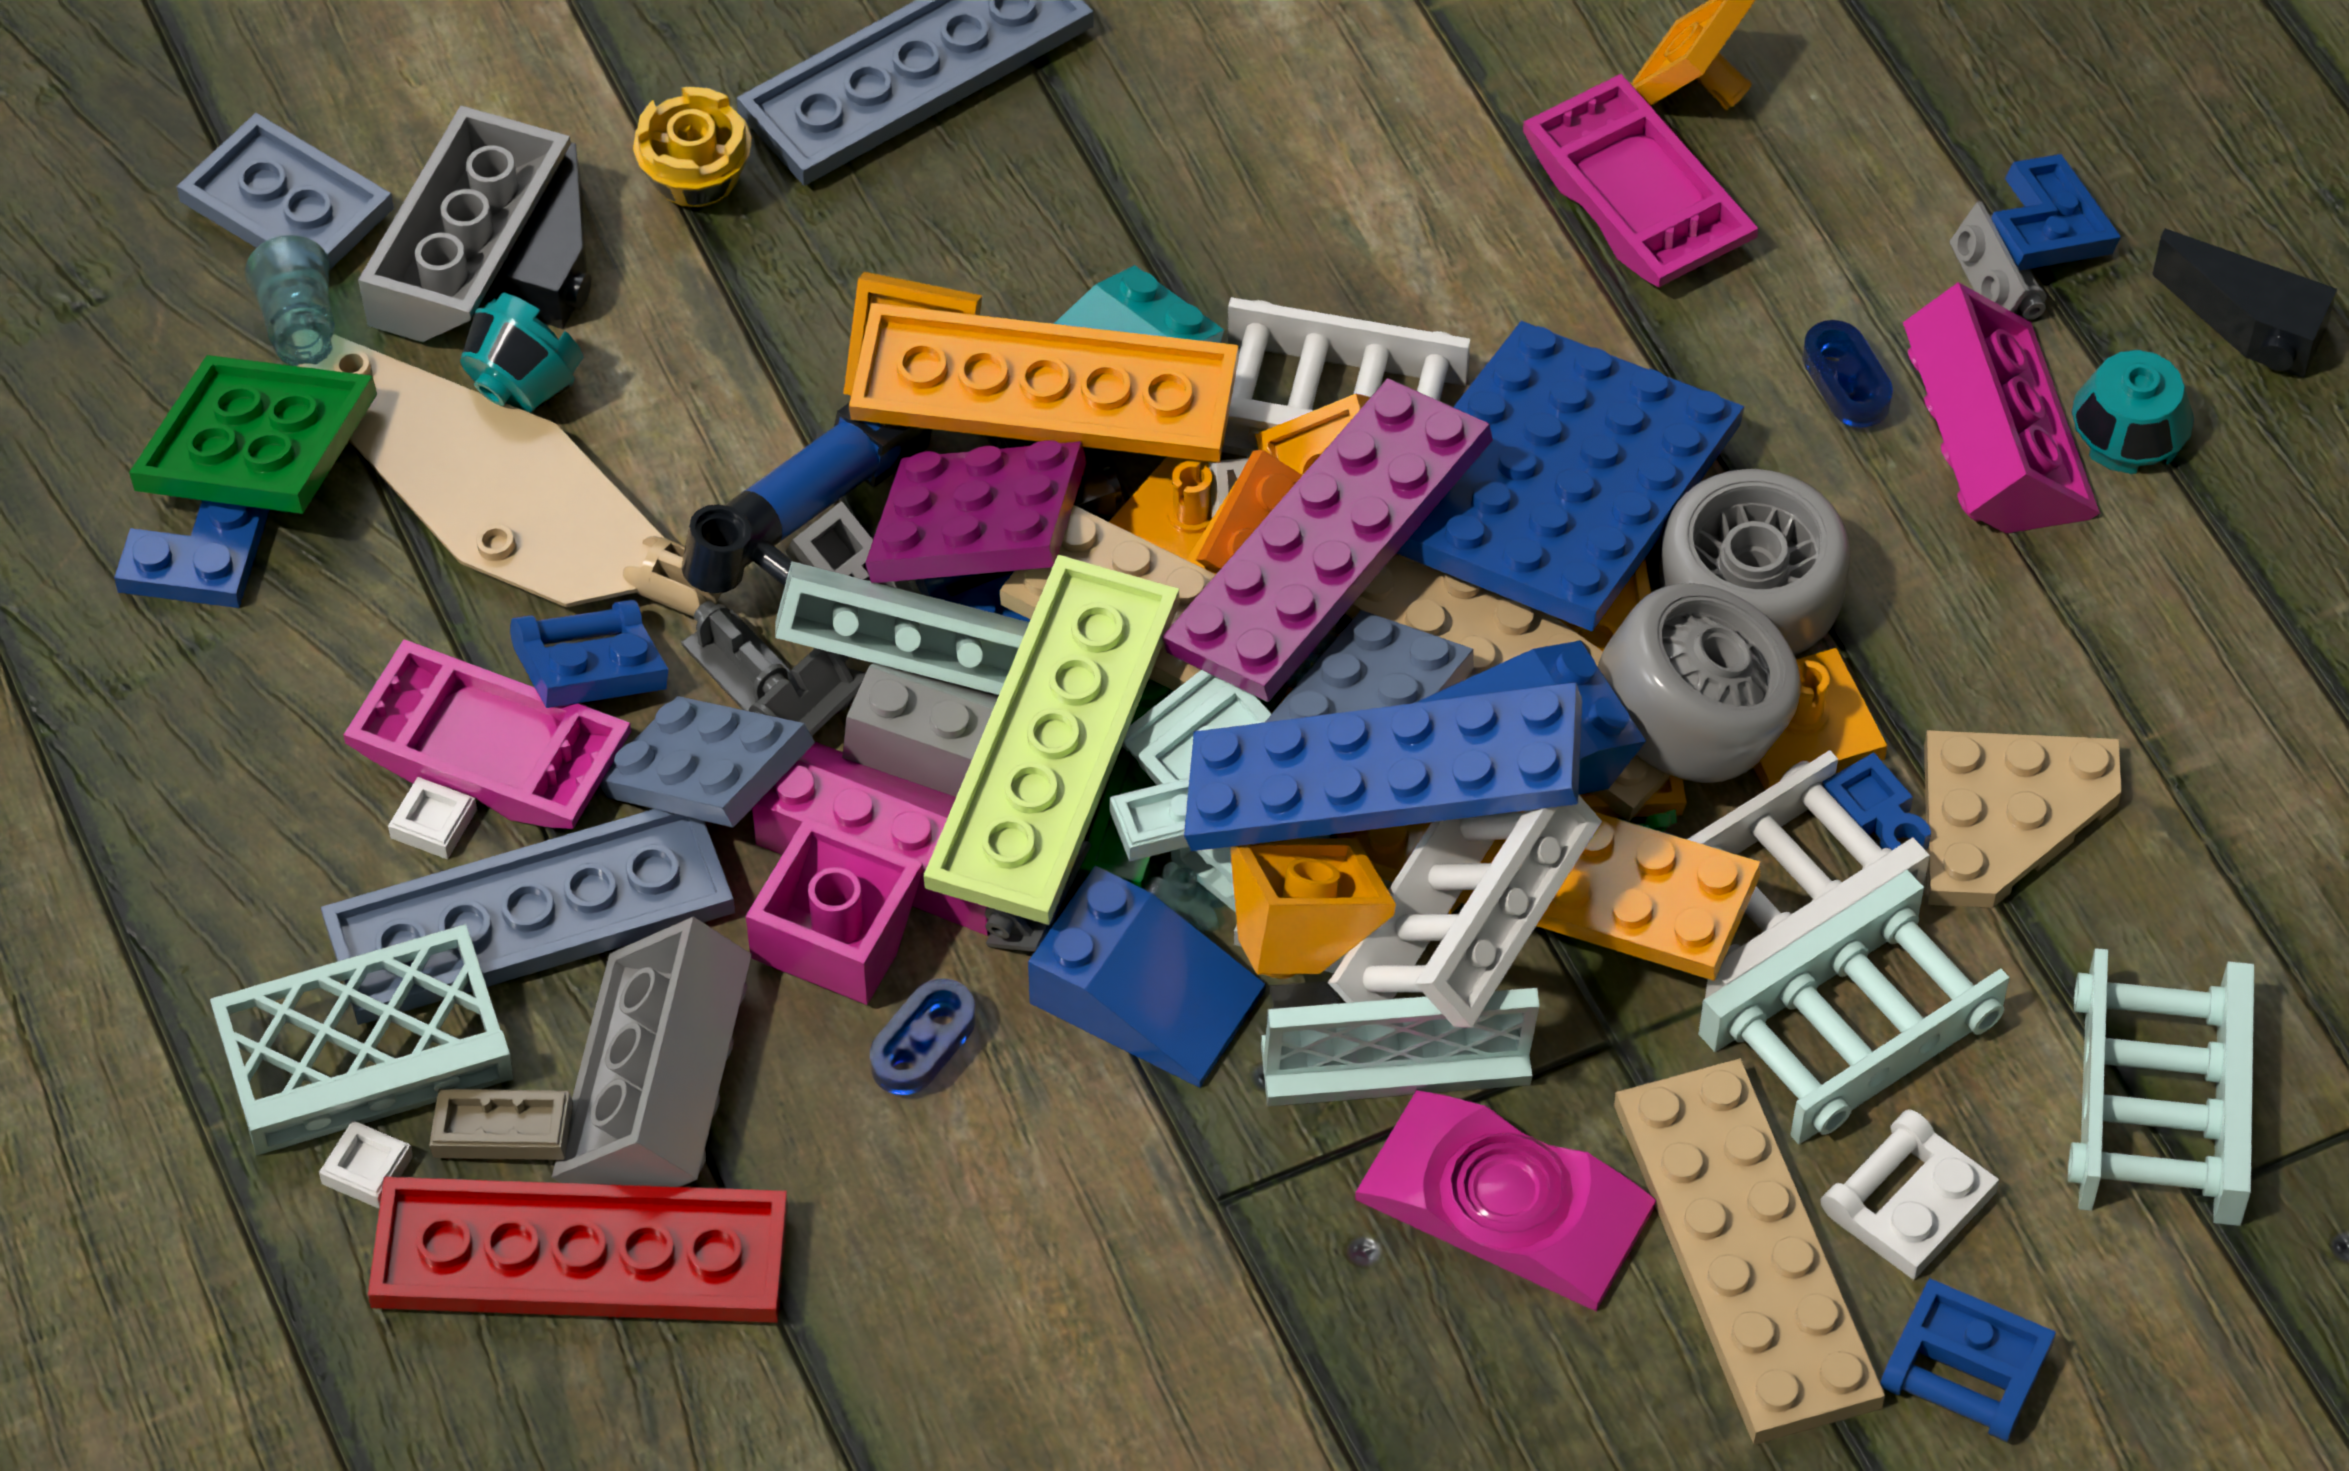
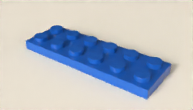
M1576 683L1194 731L1184 837L1191 851L1576 805L1578 804L1581 694Z

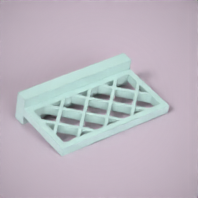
M466 924L210 999L256 1156L345 1130L352 1120L365 1124L437 1102L439 1089H482L513 1080L507 1043L503 1031L500 1030ZM459 948L464 966L452 986L421 972L431 955ZM414 960L410 967L403 964ZM385 969L403 978L388 1005L358 992L368 973ZM350 979L347 985L339 983L341 981ZM468 981L470 982L474 997L462 992ZM414 984L444 997L429 1025L398 1011ZM321 988L339 997L323 1024L293 1010L304 992ZM286 998L283 1004L275 1002L276 1000ZM350 1002L380 1016L365 1044L334 1030ZM456 1003L480 1014L485 1032L459 1040L440 1031V1028ZM258 1007L275 1017L260 1042L257 1043L233 1031L229 1014ZM286 1021L316 1035L300 1063L270 1049ZM391 1022L422 1036L412 1054L395 1059L376 1050ZM327 1041L357 1055L347 1073L330 1078L311 1069ZM432 1042L440 1045L429 1049ZM239 1049L252 1054L245 1066ZM263 1060L293 1074L283 1092L254 1100L249 1082ZM368 1061H371L376 1064L364 1068ZM304 1080L312 1083L300 1087Z
M1537 988L1495 991L1473 1027H1454L1427 997L1268 1009L1266 1035L1261 1037L1267 1107L1414 1095L1416 1090L1440 1093L1530 1085L1532 1080L1530 1050L1539 1011Z

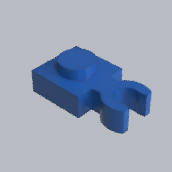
M1875 753L1868 755L1822 782V786L1868 835L1875 832L1880 838L1879 847L1881 849L1890 848L1894 850L1902 845L1897 840L1902 837L1914 838L1925 850L1928 848L1931 838L1929 825L1921 817L1908 813L1911 810L1913 796Z

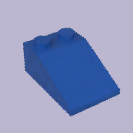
M1581 640L1531 649L1415 702L1420 703L1576 683L1582 697L1579 795L1609 789L1646 742Z
M1097 866L1090 872L1028 961L1030 1004L1199 1088L1265 992L1264 982L1154 894Z

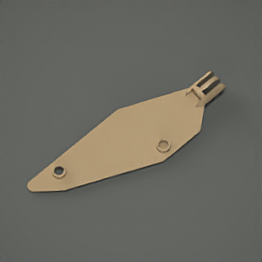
M298 323L287 330L285 335L286 342L297 366L373 376L377 396L349 441L460 564L566 608L638 593L645 598L694 617L695 611L701 604L707 601H712L716 604L722 593L704 592L690 585L684 578L681 569L685 546L664 538L556 423L506 403L504 406L497 405L479 392L310 324Z

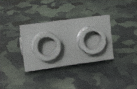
M1977 201L1949 241L1974 291L2017 315H2023L2027 320L2039 317L2046 309L2044 304L2046 300L2045 291L2038 285L2030 269L2018 270L1991 219L1993 214L1989 215L1983 202Z

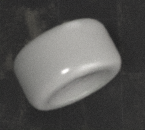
M1741 469L1724 472L1695 485L1682 496L1671 511L1661 537L1657 571L1658 589L1678 583H1697L1733 593L1766 615L1782 633L1794 656H1797L1822 639L1831 629L1839 615L1845 597L1850 566L1848 534L1842 519L1833 505L1809 484L1793 476L1771 470Z
M1672 584L1645 596L1631 610L1609 640L1598 664V668L1646 740L1636 755L1649 765L1668 775L1692 782H1723L1736 778L1752 769L1787 728L1797 710L1800 699L1801 679L1797 661L1788 642L1774 623L1759 609L1741 597L1726 590L1704 584Z

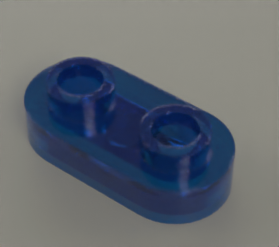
M1826 320L1811 327L1805 336L1802 355L1803 364L1834 416L1846 425L1859 428L1871 427L1882 422L1890 411L1893 386L1862 333L1855 326L1840 320ZM1827 357H1835V358H1838L1839 360H1838V361H1831V360H1828V359H1826V358H1827Z
M941 978L930 980L914 991L871 1044V1073L878 1086L892 1094L910 1095L923 1090L933 1081L974 1030L976 1023L975 1001L969 989L955 980ZM940 1016H947L953 1019L950 1023L944 1025L933 1022L935 1018ZM902 1062L914 1065L913 1068L907 1070L893 1068Z

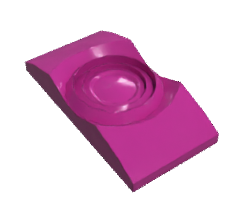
M1622 74L1523 122V132L1560 194L1580 204L1598 224L1614 255L1620 262L1641 278L1657 287L1673 281L1758 236V227Z
M403 639L343 735L345 744L413 784L417 777L465 793L511 821L551 828L573 829L614 762L616 753L622 748L630 735L631 725L627 721L578 703L546 708L535 687Z
M1418 1090L1414 1093L1355 1193V1200L1594 1311L1598 1310L1656 1204V1199L1642 1188L1588 1152L1551 1146L1519 1131L1487 1106L1447 1095Z

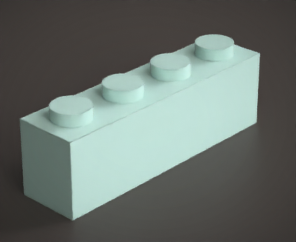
M791 561L776 618L775 638L999 695L1029 622Z

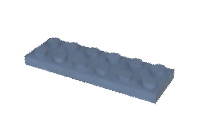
M915 0L738 96V114L746 120V123L794 176L806 186L1094 27L1093 10L1083 0Z
M657 809L320 907L337 962L466 924L486 987L635 943L691 917H695L701 922H706L735 913L734 899L704 820ZM459 948L431 955L421 972L452 986L464 966ZM414 960L403 964L410 967ZM385 969L371 972L365 977L358 992L388 1005L403 978ZM350 979L344 980V985H347ZM469 981L462 992H472ZM414 984L398 1011L405 1012L444 1000V997ZM350 1002L357 1025L380 1018V1016Z

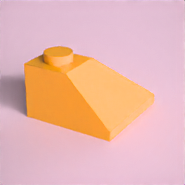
M1298 838L1232 846L1230 849L1238 941L1256 974H1265L1278 979L1291 978L1296 974H1321L1394 916L1396 903L1357 838Z

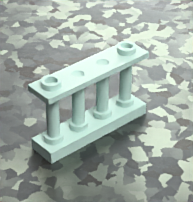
M1908 870L1902 872L1703 1000L1699 1036L1714 1052H1717L1734 1040L1737 1042L1746 1041L1799 1099L1796 1101L1790 1135L1798 1145L1818 1132L1822 1135L1833 1132L1847 1120L1854 1108L1972 1031L1976 1035L1984 1033L2004 1013L2003 1005L2010 977L2000 968L1974 985L1917 925L1924 886ZM1886 942L1890 944L1899 943L1952 1000L1923 1018L1867 958L1868 954ZM1836 974L1840 977L1848 975L1901 1034L1875 1051H1872L1817 992V987ZM1785 1007L1788 1009L1797 1008L1850 1067L1821 1085L1765 1024L1766 1020Z
M2095 948L2089 974H2077L2074 994V1012L2085 1013L2081 1143H2071L2068 1162V1182L2079 1183V1209L2092 1211L2100 1179L2202 1189L2203 1196L2214 1197L2213 1223L2240 1226L2251 1193L2254 964L2228 961L2221 986H2210L2209 992L2107 982L2108 949ZM2106 1008L2206 1018L2207 1025L2217 1026V1042H2209L2207 1048L2105 1038ZM2104 1064L2204 1074L2205 1081L2216 1082V1099L2208 1098L2206 1105L2104 1095ZM2103 1121L2204 1131V1138L2215 1139V1157L2206 1156L2205 1162L2102 1152Z

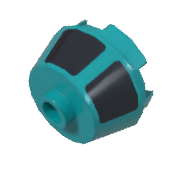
M502 293L497 300L494 298L485 308L476 309L460 363L466 373L475 381V388L488 400L500 406H504L506 403L531 413L573 385L575 381L573 374L584 359V355L579 345L569 333L564 331L558 339L556 334L547 325L535 318L540 311L538 308L507 293Z
M2142 350L2123 351L2107 358L2075 394L2071 412L2075 423V432L2077 431L2090 447L2089 457L2110 470L2129 474H2137L2139 466L2156 464L2164 459L2166 465L2171 463L2191 437L2194 424V414L2181 373L2169 360L2156 353Z

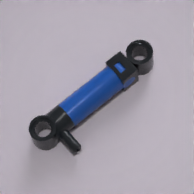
M849 402L837 411L834 427L725 505H707L698 509L693 514L689 524L681 566L684 578L690 585L701 591L713 594L725 593L738 586L742 581L744 568L754 562L785 586L792 560L778 550L775 545L864 481L874 488L898 470L902 458L921 453L928 447L932 429L851 420Z

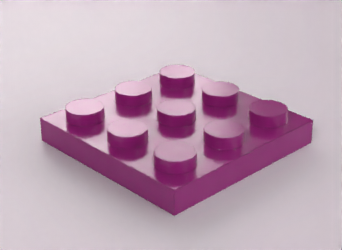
M1044 440L1024 447L999 449L995 446H982L970 452L938 454L927 451L902 458L865 562L871 583L1053 567L1059 555L1086 465L1082 442L1059 443L1054 440Z

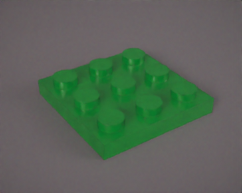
M206 355L129 471L134 491L303 514L376 398L377 391L373 376Z

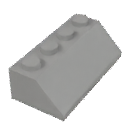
M460 105L358 279L368 326L424 342L470 321L570 147V136Z
M873 663L868 667L846 717L842 758L957 797L999 695Z
M691 917L609 954L572 1096L573 1109L565 1160H556L552 1178L560 1183L679 1187L697 1180L698 1174L706 1160L705 1145L711 1120L720 1102L718 1092L725 1063L733 1048L732 1034L739 1005L747 991L745 980L752 956L751 953L697 918Z

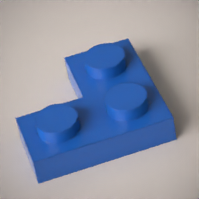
M2062 154L2012 163L2005 180L2024 207L1994 212L1991 219L2019 271L2113 254L2121 236Z
M202 500L191 536L130 528L114 577L118 593L240 608L270 509Z

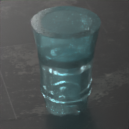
M296 235L276 237L258 246L247 260L245 278L258 302L265 321L268 338L275 347L277 356L284 363L291 366L301 364L316 365L326 359L333 350L331 338L334 333L335 323L330 306L328 287L330 264L325 250L318 243L309 238Z

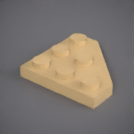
M1927 730L1924 743L1926 823L1931 830V838L1927 848V853L1930 855L1927 866L1928 905L1993 908L2011 893L2012 886L2033 869L2039 871L2074 842L2075 835L2096 818L2099 820L2103 819L2119 804L2121 795L2119 739Z

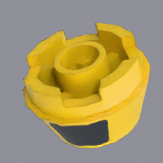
M684 87L680 97L668 99L657 107L654 104V100L648 104L639 117L633 151L639 167L657 191L668 201L681 206L701 207L716 203L731 192L750 155L752 136L746 120L730 106L729 98L725 94L709 88Z

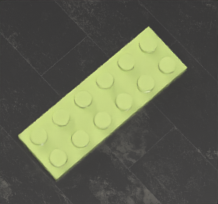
M1062 555L1057 556L924 873L925 889L1047 925L1050 924L1164 643L1162 636L1170 628L1179 606L1180 595L1178 588Z

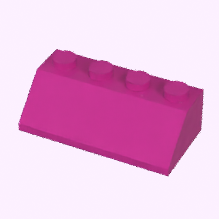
M1957 282L1903 322L1911 345L1908 349L1909 358L1921 374L1927 392L1924 396L1925 405L1937 421L1944 441L1941 443L1942 454L1947 463L1953 468L1960 488L1957 493L1958 501L1964 512L1976 522L1983 521L2004 533H2013L2091 520L2100 514L2031 322L1960 282Z
M815 742L752 808L756 845L783 855L804 818L807 816L923 862V872L912 906L988 936L989 931L985 927L988 918L985 916L986 906L925 889L923 876L955 802V796L842 758L843 752Z

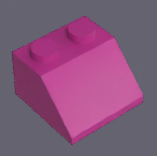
M806 816L746 915L749 949L752 954L751 959L868 1005L897 955L923 872V862Z

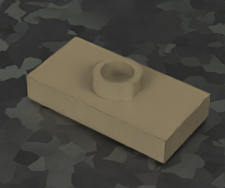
M439 1089L429 1143L433 1158L565 1160L573 1109L570 1091Z

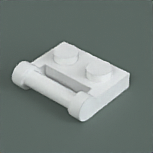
M1905 1110L1892 1123V1134L1844 1184L1835 1183L1822 1196L1820 1202L1825 1213L1834 1222L1911 1279L1915 1280L1996 1194L1999 1179L1937 1135L1930 1123L1921 1114L1913 1110ZM1910 1153L1924 1162L1922 1167L1877 1214L1864 1206L1863 1202Z

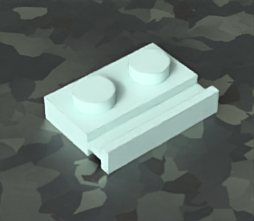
M1200 670L1131 724L1122 747L1129 751L1147 775L1157 785L1190 776L1194 731L1264 723L1271 713L1254 695Z

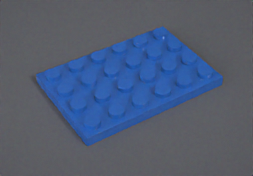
M1520 321L1453 407L1489 423L1493 441L1396 554L1593 631L1661 537L1665 523L1676 503L1690 489L1699 484L1740 427L1744 406L1724 399L1714 392L1701 390L1667 377L1659 371L1646 369L1612 356L1602 349L1589 347L1565 338L1547 328Z

